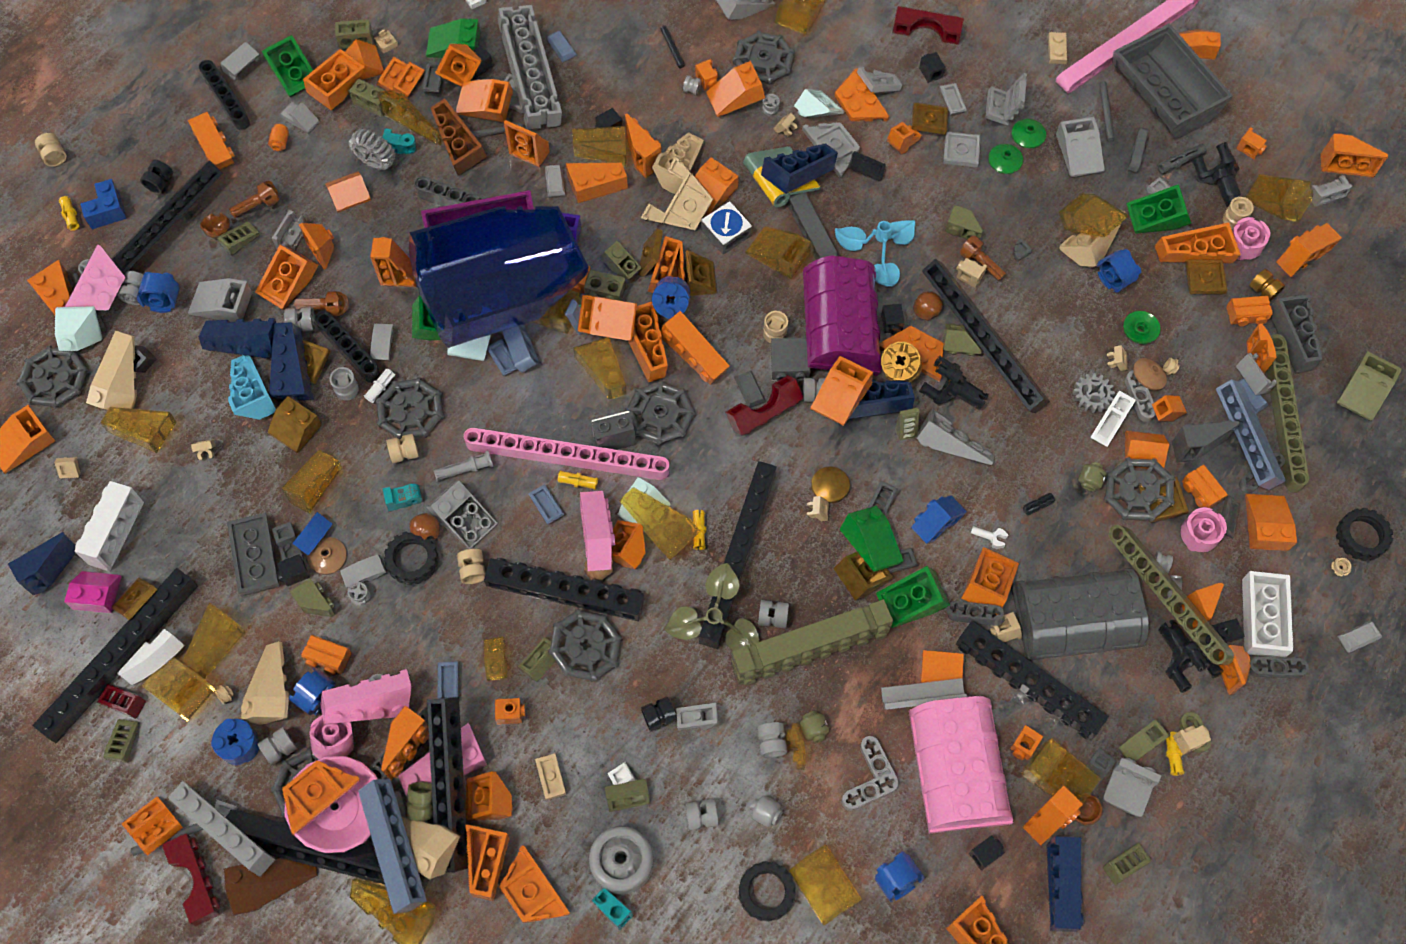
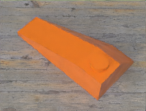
M1202 29L1179 32V35L1199 58L1215 60L1221 47L1219 32Z

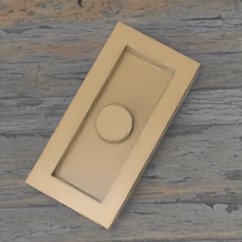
M1049 32V64H1066V33Z
M556 754L535 759L546 801L566 795Z

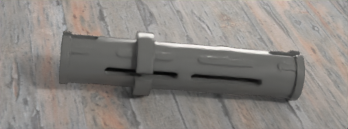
M1199 144L1179 155L1170 156L1168 160L1158 163V171L1163 174L1206 154V146Z

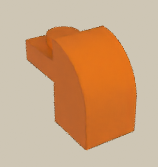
M901 122L891 128L887 142L900 154H904L910 146L920 141L922 135L918 131L912 130L911 125L907 126L904 122Z

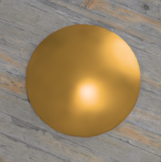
M831 466L819 469L814 474L811 483L812 492L832 504L843 499L850 488L849 478L846 473L839 468Z

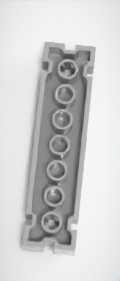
M532 5L518 6V10H513L512 7L498 8V25L500 32H502V40L521 111L524 113L526 129L540 128L541 124H546L547 127L561 126L562 111L559 101L557 102V93L538 25L534 21L535 14Z

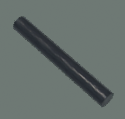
M662 26L660 30L678 67L681 69L685 64L667 27Z

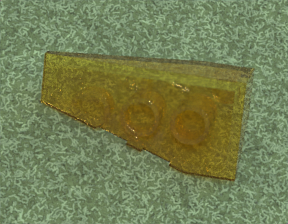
M393 90L380 91L378 93L384 116L436 145H441L439 133L404 94H399Z
M635 487L619 500L635 521L643 526L645 533L669 560L701 531L686 515L673 510L671 507L664 505Z
M357 878L352 880L350 898L367 915L372 914L379 921L378 926L382 930L386 928L393 935L392 939L397 944H421L434 922L436 910L434 904L426 901L412 911L394 914L385 886Z

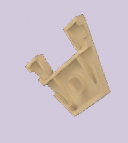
M675 156L667 171L682 179L683 182L666 212L652 204H648L641 218L696 230L714 198L683 162Z

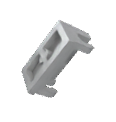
M245 42L221 62L222 71L231 79L236 80L237 74L253 60L258 61L260 55Z
M1342 175L1339 176V179L1321 186L1311 185L1312 188H1308L1306 193L1316 207L1346 197L1352 189V185Z
M288 211L272 237L276 249H278L279 245L294 250L297 248L303 238L299 224L306 223L303 216L297 218L293 211Z
M1248 353L1236 365L1237 369L1255 395L1269 393L1277 384L1276 380L1274 379L1271 382L1270 379L1266 378L1255 362L1258 358L1257 353L1254 355Z

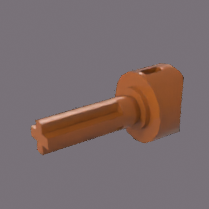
M264 181L257 185V194L229 208L231 215L235 218L263 202L268 207L278 203V191L271 181Z
M971 236L963 244V248L960 250L961 256L969 260L975 258L982 266L984 264L987 265L986 270L999 281L1006 273L981 251L984 243L978 237Z
M329 291L326 298H296L294 306L297 309H301V307L326 309L332 316L344 314L348 310L349 305L348 297L338 291Z

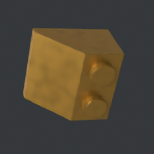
M287 396L275 410L268 434L298 453L322 424L316 414Z
M858 552L845 556L833 568L855 601L869 595L893 578L887 568L873 572Z

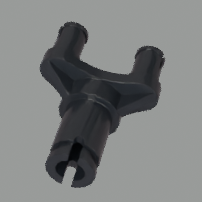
M1224 142V145L1220 143L1216 146L1221 161L1213 169H1207L1203 157L1194 159L1192 163L1197 172L1198 182L1217 184L1222 198L1226 201L1225 205L1228 207L1234 198L1242 196H1240V189L1235 179L1236 173L1240 168L1231 153V149L1228 147V143Z
M939 355L934 362V366L938 367L935 372L947 378L942 389L937 390L927 384V382H924L919 392L931 398L937 405L958 397L980 410L986 402L984 399H987L989 394L983 393V390L966 381V377L960 371V365L951 363Z
M1176 620L1169 621L1171 627H1168L1166 622L1160 626L1158 631L1162 634V637L1173 652L1171 662L1165 673L1169 679L1174 681L1181 693L1187 692L1192 687L1184 676L1183 671L1194 665L1198 672L1203 671L1202 667L1204 670L1207 669L1212 678H1216L1223 673L1220 666L1212 663L1196 642H1190Z

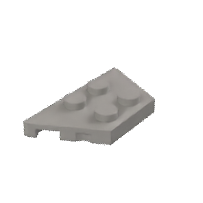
M841 122L822 123L816 127L803 125V132L814 146L826 143L838 152L834 171L840 178L849 166L852 153L854 151L859 152L860 146Z

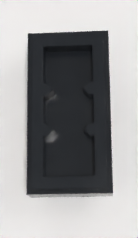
M854 151L848 168L880 182L886 164Z
M1237 618L1211 625L1226 643L1245 637ZM1207 635L1205 639L1207 645L1211 642L1210 635Z

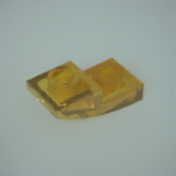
M503 636L484 640V662L487 681L507 678V660Z
M792 723L791 729H787L786 741H790V748L798 749L794 750L793 762L796 763V769L804 770L806 766L804 740L797 723Z

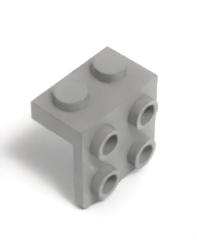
M1121 758L1115 763L1103 795V801L1136 817H1141L1144 814L1152 789L1159 783L1161 775L1157 774L1150 767L1137 765L1136 761L1130 758Z

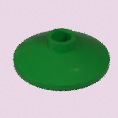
M1033 119L1019 120L1012 128L1013 140L1024 148H1037L1046 139L1044 126Z
M1000 144L991 149L988 161L995 171L1002 174H1012L1022 167L1023 155L1013 145Z
M1145 311L1130 313L1123 323L1126 336L1138 344H1149L1155 341L1161 330L1157 318Z

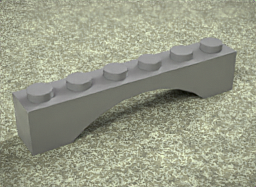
M184 781L169 795L168 798L247 869L259 877L274 862L275 859L239 830L214 808L207 799Z

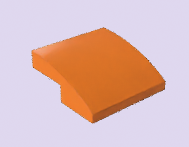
M393 57L377 81V85L392 93L409 97L425 70L410 61L406 64Z
M1258 324L1247 340V354L1252 353L1254 355L1257 353L1258 358L1255 362L1265 374L1277 357L1269 332L1263 324Z
M923 650L920 683L962 678L964 654Z
M158 796L122 823L123 827L147 856L183 828Z

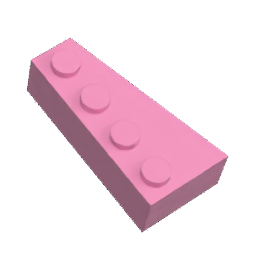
M603 491L580 492V511L587 570H611V546H615L614 534H611L613 533L612 522H610L611 515L608 498H604Z
M407 669L400 671V674L390 676V674L382 675V679L371 682L368 679L363 680L356 686L351 687L348 684L322 691L321 710L324 724L396 717L404 706L409 708L411 682Z
M468 722L461 728L464 775L487 766ZM430 752L398 776L406 796L408 786L411 783L421 781L431 783Z

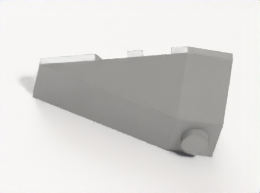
M931 409L917 434L920 444L985 464H993L994 455L977 441L971 442L963 430L954 429L951 426L953 422L934 409Z

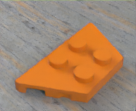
M856 68L835 91V98L850 121H873V119L889 121L888 113L874 92L869 90L858 75V68Z
M909 326L879 343L880 350L883 352L890 344L895 342L912 344L918 350L921 357V372L939 382L941 381L942 375L935 372L938 367L934 366V362L939 355L943 357V342L913 326Z
M317 760L284 786L282 790L292 835L294 836L359 783L360 778L342 772L338 768L327 766V764Z
M522 845L499 888L523 923L568 916L570 912L525 846Z

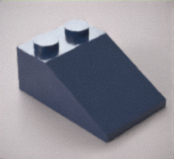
M61 532L8 563V566L17 582L34 596L44 592L46 588L54 583L75 555L76 544L64 532Z

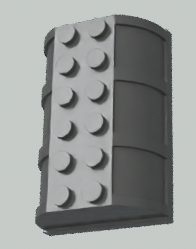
M1170 23L1114 50L1113 65L1130 81L1132 88L1141 94L1150 105L1153 113L1163 120L1168 126L1170 133L1176 138L1182 137L1210 122L1233 97Z
M1131 568L1104 573L1089 572L1085 575L1061 578L1055 576L1044 580L1027 582L1021 580L1012 583L1011 591L1018 623L1021 627L1022 642L1026 658L1029 661L1139 648L1146 645L1148 614L1139 578Z

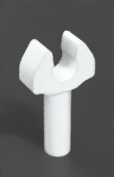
M973 526L971 534L989 539L992 543V548L1001 549L1005 546V543L998 541L997 537L1003 539L1008 537V534L1000 528L995 532H989Z

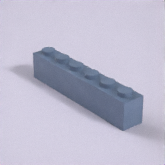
M1231 379L1217 387L1216 391L1229 420L1240 422L1235 429V434L1258 486L1270 490L1285 482V477L1243 384Z
M390 779L372 780L359 789L358 793L393 913L412 911L427 900Z

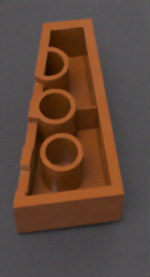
M445 98L430 108L458 176L487 157L483 146Z

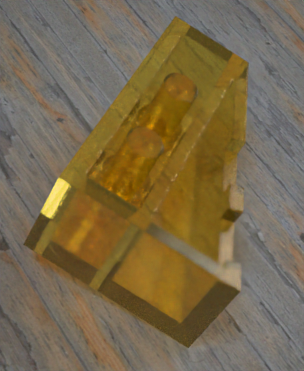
M625 126L572 129L574 156L591 160H604L606 163H622L623 167L627 168Z

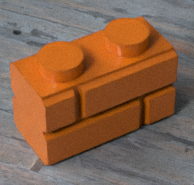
M1268 296L1231 298L1226 307L1231 325L1265 324L1272 316Z
M1204 464L1188 473L1182 480L1185 491L1193 495L1195 503L1200 508L1206 507L1211 509L1223 502L1228 496L1227 492Z
M311 635L301 657L305 664L311 668L319 666L324 668L323 671L330 675H335V673L341 675L351 657V651L347 647Z

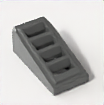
M880 481L867 508L874 507L873 504L876 502L885 507L884 510H880L886 515L898 488ZM882 489V490H884V491L890 493L891 496L889 497V496H887V495L881 493L880 490ZM877 496H880V497H882V498L888 500V502L885 503V502H883V501L877 499Z

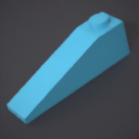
M242 355L231 360V384H229L231 392L230 396H228V402L234 415L260 420L273 414L276 408L251 356Z

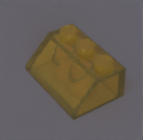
M826 844L807 855L789 870L823 926L835 920L862 900Z

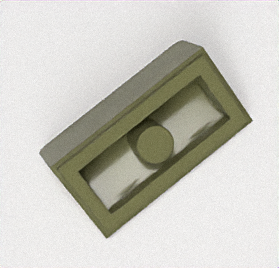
M546 637L518 666L536 682L556 662L552 655H549L548 649H550L551 640Z
M645 779L605 787L609 812L650 804Z

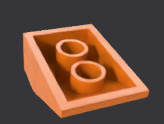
M339 49L303 79L306 92L332 111L344 101L349 90L364 72L365 66Z
M751 61L734 67L706 91L717 117L765 99L762 83Z
M505 120L504 128L509 154L540 167L550 152L548 141L537 133Z
M1333 134L1321 153V171L1374 177L1388 158V154L1351 135Z
M712 157L707 160L695 175V178L714 198L704 217L716 211L738 188L739 176Z
M279 245L255 293L285 310L311 281L319 265L294 249Z
M1245 495L1250 549L1289 551L1297 543L1295 522L1285 496Z
M983 547L961 599L972 603L1003 607L1008 598L1019 563Z

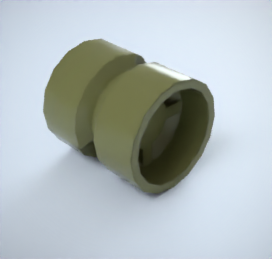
M422 781L411 783L408 786L406 816L415 821L430 820L433 818L432 784Z

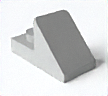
M291 102L280 113L283 119L308 134L319 123L316 116L302 102L298 106Z
M717 703L676 708L677 728L679 730L701 728L705 731L718 724Z

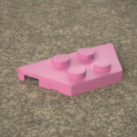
M97 244L65 307L95 306V310H109L125 276L100 245Z

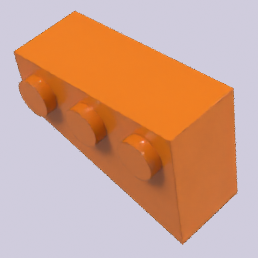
M205 112L188 120L208 161L210 160L219 170L234 163L232 157L235 155L230 146H225L226 138L222 131H217L216 126L218 124L214 116L210 117L208 112Z
M566 163L567 177L577 203L628 189L627 175L622 163Z
M1328 223L1322 226L1317 225L1311 231L1307 230L1300 237L1298 235L1290 241L1291 245L1276 263L1292 277L1300 267L1306 268L1308 266L1307 262L1312 259L1316 261L1331 251L1342 237Z
M665 236L648 292L653 293L656 284L664 277H679L684 280L682 241Z
M387 237L373 238L370 257L380 285L416 287L419 268L393 239Z
M59 260L27 280L54 315L56 307H65L72 294L67 270Z
M1063 786L1022 828L1042 845L1060 827L1064 829L1081 813L1079 808L1083 803Z
M466 824L469 892L473 897L494 901L510 837L504 832Z

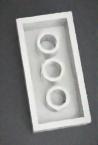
M110 481L108 486L104 488L102 498L99 504L94 507L93 515L90 521L86 523L84 533L75 546V552L88 565L111 571L144 504L132 487Z
M1249 571L1242 579L1244 650L1249 655L1287 657L1293 652L1290 575Z

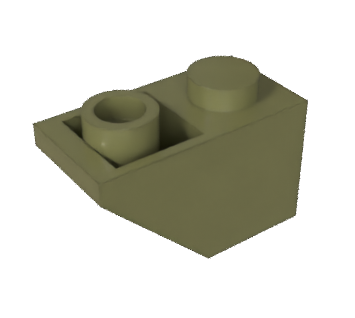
M954 205L945 232L967 240L971 236H976L980 239L983 230L972 211Z
M618 241L610 246L600 257L611 271L628 280L642 268Z
M945 324L943 337L944 351L951 354H956L957 352H965L967 355L981 354L980 346L964 325Z
M311 578L290 591L304 613L328 617L335 615L332 611V608L335 606L329 597L324 599L321 594L324 590L318 582L314 584Z
M1155 719L1118 749L1126 758L1138 761L1167 739L1169 735Z

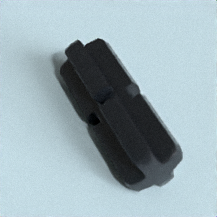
M1047 493L1039 497L1038 500L1035 499L1025 504L1023 510L1026 515H1031L1039 511L1040 508L1043 509L1053 504L1055 497L1052 493Z

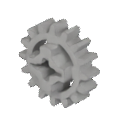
M1093 373L1092 377L1088 374L1084 378L1080 377L1078 382L1075 383V389L1072 392L1073 395H1076L1074 401L1080 402L1078 407L1084 406V411L1091 409L1092 413L1096 409L1099 412H1102L1104 408L1108 409L1115 395V392L1111 391L1114 386L1108 385L1109 379L1104 381L1103 375H1100L1098 378L1095 373Z

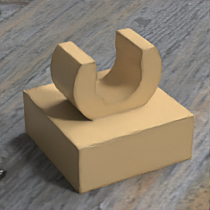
M385 30L378 32L379 36L374 38L375 43L383 54L398 46L397 41L389 31L385 32Z
M789 113L773 129L777 133L783 131L786 136H790L792 132L789 130V127L792 130L797 128V125L792 122L796 117Z
M1122 345L1114 347V352L1107 354L1109 359L1114 358L1112 362H1107L1110 368L1118 367L1120 371L1128 370L1126 351Z
M214 439L195 442L191 444L193 452L198 451L197 457L199 460H202V453L204 451L209 454V458L214 456L211 448L216 447Z
M77 457L56 458L54 463L59 478H78L81 472Z
M821 496L813 497V502L807 503V506L813 508V511L807 512L806 515L810 518L816 517L821 522L828 521L829 503Z

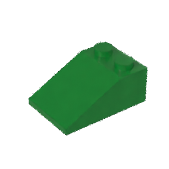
M461 18L430 28L426 57L443 58L449 44H466L472 50L479 47L481 32L478 19Z
M292 35L262 50L264 59L289 97L305 89L303 79L313 69Z
M1179 184L1126 203L1135 234L1175 230L1192 224Z
M419 295L412 304V338L429 341L448 340L449 320L472 316V304Z
M877 506L847 515L839 530L873 572L903 562L890 523Z
M929 566L876 592L879 601L884 599L892 617L893 623L891 628L932 615L950 606L935 570Z

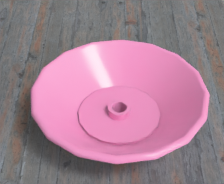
M346 756L323 757L318 761L332 768H338L349 775H355L360 778V782L333 803L339 805L337 810H332L331 806H329L294 836L306 847L323 853L345 852L363 844L371 835L358 790L378 778L363 762ZM314 762L307 764L294 778H296ZM285 804V817H286V820H287L288 825H289V827H290L289 819H288V814H287V809H286V804Z

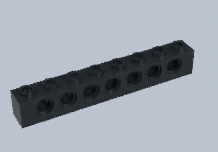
M490 558L484 577L486 587L638 622L645 600L644 593H641L638 589L631 588L627 590L617 584H611L610 586L603 584L599 580L588 581L578 575L571 577L560 571H546V569L539 566L532 568L527 567L526 564L521 562L510 563L503 558ZM506 572L513 573L509 578L503 577ZM526 576L532 578L529 582L522 581ZM544 581L551 582V584L546 587L541 585ZM563 585L570 586L567 591L560 590ZM584 589L589 591L587 595L579 594ZM601 594L608 595V598L605 600H601L598 597ZM625 598L628 601L625 604H619L618 600Z
M973 620L958 638L956 645L961 652L970 654L978 664L991 669L996 677L1005 679L1013 689L1022 691L1030 701L1039 703L1047 713L1056 715L1064 725L1071 726L1077 730V733L1082 738L1092 740L1108 719V715ZM976 642L981 643L984 648H983V649L977 648V647L975 646V643H976ZM997 654L1000 657V661L994 660L991 655ZM1008 666H1014L1017 669V673L1011 672ZM1025 678H1031L1034 681V685H1029ZM1043 690H1048L1051 693V697H1046L1043 694ZM1060 702H1065L1068 705V709H1063L1060 706ZM1077 714H1082L1086 722L1080 721Z
M440 697L427 699L434 825H443L460 836L445 872L455 873L468 868L459 697Z

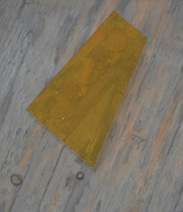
M609 337L573 347L575 359L585 368L587 374L594 379L596 385L609 400L627 394L626 383Z
M110 407L100 423L108 433L157 453L177 421L170 412Z
M318 450L281 489L290 504L310 514L342 466L338 459Z
M209 602L183 658V662L205 679L245 634V631L238 623Z

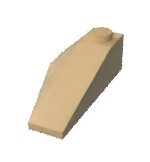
M687 133L675 145L668 147L664 153L658 155L652 168L663 189L676 194L683 180L667 170L676 156L690 171L704 142L703 139Z
M1125 211L1106 213L1094 221L1095 225L1081 229V234L1076 237L1072 235L1067 238L1060 246V250L1080 266H1097L1098 262L1105 257L1126 216Z
M115 331L90 386L87 404L106 410L132 414L137 397V390L134 389V378H136L133 365L135 360L134 336Z
M282 642L266 645L243 699L241 720L263 725L287 718L289 693L285 691L284 687L287 677L282 671V667L285 664Z
M402 817L418 872L428 879L444 875L460 836L443 825H433L424 821H414Z

